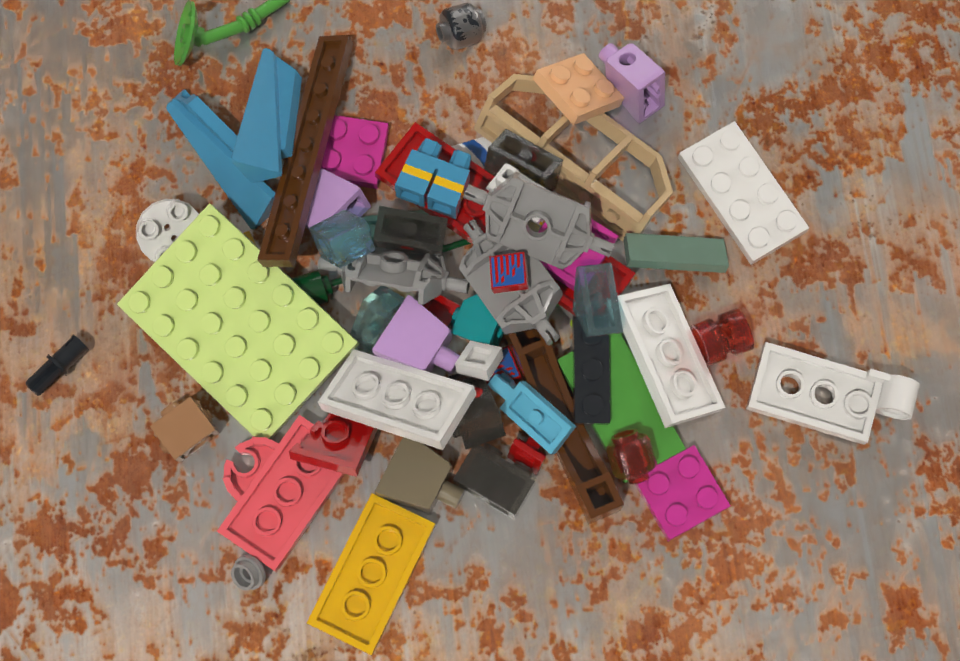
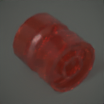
M738 308L719 314L717 321L708 318L690 327L707 367L725 361L728 353L738 356L754 348V339L750 326L744 314Z

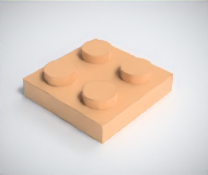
M585 53L538 69L533 77L535 83L572 125L618 108L624 100L623 95Z

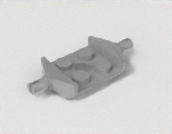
M518 172L511 174L493 192L489 191V193L468 184L463 198L484 205L482 210L485 211L487 239L518 252H525L528 256L560 269L570 266L583 252L587 253L589 249L608 258L610 257L615 243L595 237V234L591 233V202L585 201L583 205L520 179V173ZM536 217L541 218L547 223L548 228L540 233L534 232L529 228L528 221Z
M476 220L469 221L474 230L466 223L463 229L472 239L473 246L463 256L459 269L499 324L504 334L537 329L547 345L553 344L548 334L556 342L560 335L557 334L548 320L563 293L540 260L526 255L529 289L494 294L491 289L489 256L518 253V251L487 239L486 233L481 230Z
M358 243L355 246L356 250L354 252L343 255L349 259L343 263L320 255L318 260V270L333 271L341 274L345 292H351L356 281L362 282L367 286H388L403 292L418 291V304L423 305L441 295L443 291L449 290L468 294L470 287L467 279L449 277L450 272L446 271L443 256H434L429 253L422 255L379 248L372 244ZM365 252L363 257L356 260L351 259V256L354 254Z

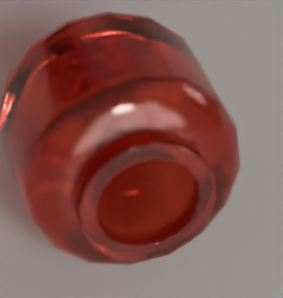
M628 429L614 434L611 437L612 441L606 447V454L614 477L620 480H628L629 484H638L649 479L648 473L657 466L656 456L649 436L639 433L638 429Z

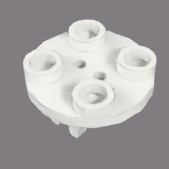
M163 199L152 203L141 213L136 224V239L141 251L150 260L156 262L194 221L199 213L189 203L179 199ZM169 224V228L165 229L164 226ZM176 235V238L172 240L171 237Z

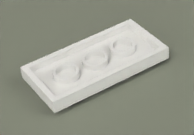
M735 121L679 153V161L750 265L808 231V225Z
M671 284L619 295L610 301L665 428L718 413L726 408Z
M354 349L318 401V404L322 411L443 450L477 394L473 385Z

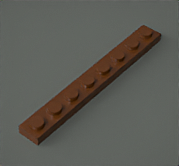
M349 35L319 36L297 115L292 157L285 158L282 176L278 183L257 259L262 267H295L353 47V41Z

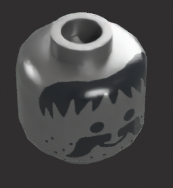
M462 3L443 9L439 17V23L436 24V33L439 40L446 42L453 50L479 43L483 33L486 31V21L481 9L475 8L471 3Z

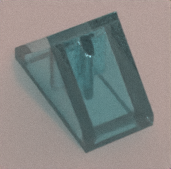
M612 263L579 266L576 268L573 311L587 338L623 333Z

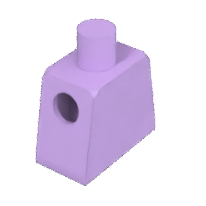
M610 43L600 51L599 58L605 64L606 78L623 95L622 105L639 124L665 106V71L636 45L627 44L619 50L613 43Z
M320 169L305 226L322 248L327 250L371 208V205L361 188L325 169Z
M407 295L372 348L374 356L427 372H432L436 365L453 374L456 370L455 363L460 356L447 348L452 340L451 330L424 306L418 304V301L410 295Z

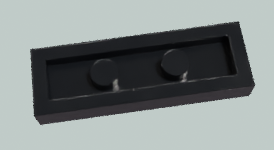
M574 318L572 320L573 424L609 425V319Z

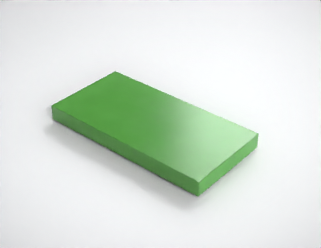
M616 327L609 331L610 424L591 426L623 483H626L686 448L673 426L664 427L637 362ZM572 351L557 359V363L573 392Z

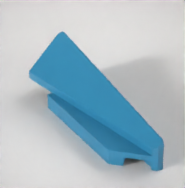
M267 48L262 50L231 157L233 164L251 183L281 177L282 159L292 157L302 77L296 69L278 58L274 52Z
M184 89L167 104L166 109L250 229H256L270 216L276 193L264 181L251 183L233 164L231 157L237 135L197 95H190Z

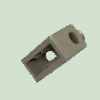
M403 437L374 492L377 496L392 503L431 514L438 500L456 509L464 495L465 489L448 481L453 471V467L448 461L425 444Z

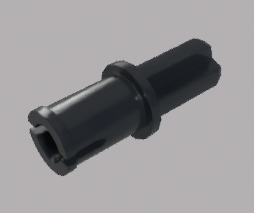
M73 334L52 356L49 354L46 356L48 361L26 381V386L35 395H41L62 374L65 376L68 374L67 370L85 352L89 351L88 347Z

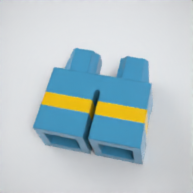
M425 138L417 151L411 150L395 183L396 197L425 207L427 203L428 209L456 219L461 208L464 193L470 182L471 155L460 150H454L448 163L438 159L442 145Z

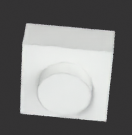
M470 340L455 363L457 374L489 381L503 359L502 347Z

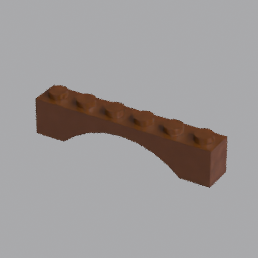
M537 329L504 334V338L509 345L523 380L573 423V400L560 371L552 345L546 344ZM576 425L577 427L556 454L589 525L621 511L624 503L609 470L597 452L585 426Z

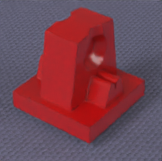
M530 436L526 442L515 438L507 458L537 476L546 458V454L540 451L542 446Z

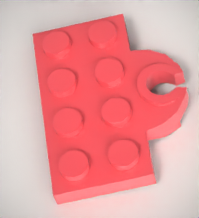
M301 415L297 417L280 443L266 437H252V439L242 442L235 447L241 455H250L254 458L255 464L251 471L240 473L237 471L236 465L227 459L224 464V478L222 479L227 491L235 498L237 503L217 532L276 573L345 475L344 473L290 459L289 450L296 443L301 444L310 434V429L314 425Z

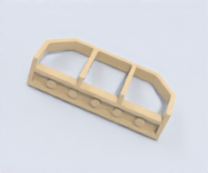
M513 74L488 95L474 130L512 159L516 155L520 156L523 160L520 165L561 196L583 205L585 201L591 202V218L617 234L621 241H623L626 233L642 234L651 219L662 209L673 194L662 156L605 113L586 121L618 145L588 174L549 145L571 123L565 115L540 138L496 105L511 91L545 94L533 80L534 76ZM527 149H534L538 153V158L536 160L531 159L527 155ZM625 151L650 168L659 199L644 215L597 180ZM537 168H542L545 171V176H540L537 173Z

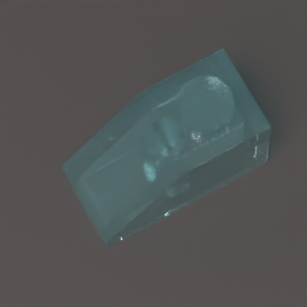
M379 286L363 299L350 334L360 343L355 350L374 355L372 348L405 300L403 296L386 286Z

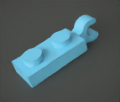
M502 373L501 376L495 374L487 384L505 400L499 409L550 454H555L577 427L526 381H520L516 386L511 377Z

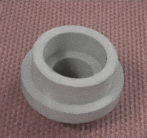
M251 555L239 557L231 569L234 583L242 590L258 589L265 582L266 574L262 563Z

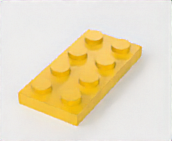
M371 493L307 624L373 656L436 524Z

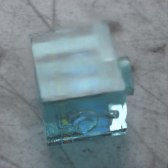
M343 210L309 227L321 258L339 269L376 250L367 221L363 217H359L347 210Z

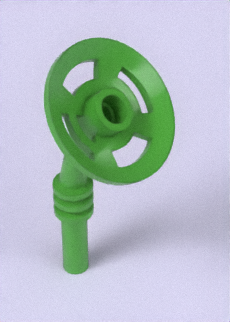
M188 0L178 25L174 48L175 65L181 66L189 57L194 46L201 47L202 44L208 45L242 32L249 33L250 29L253 30L256 28V25L260 26L262 24L261 20L289 3L290 0H268L255 9L249 8L247 10L248 13L244 11L242 17L240 15L236 17V21L207 31L203 27L198 26L195 3Z

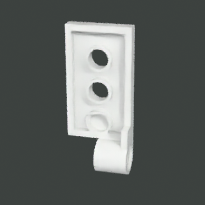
M765 342L746 409L865 445L869 440L875 413L899 420L912 419L920 384L909 377L891 375L874 369L866 372ZM785 377L795 379L799 386L798 392L795 394L784 392L780 384L781 379ZM816 388H827L832 394V402L830 404L819 403L814 395Z

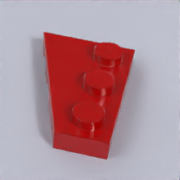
M329 413L322 422L318 420L311 427L310 434L301 444L296 443L289 450L290 459L357 477L378 429Z

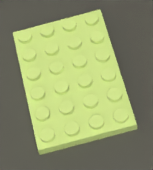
M209 203L117 305L254 437L272 439L360 343L280 267H262L257 260L260 249L215 206Z

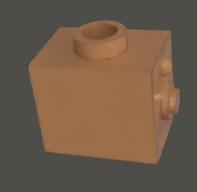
M191 396L180 404L178 401H175L161 411L162 417L150 426L154 431V436L160 440L159 447L162 451L171 454L174 460L180 463L220 434L212 423L214 416L208 409H203L200 401L193 399Z

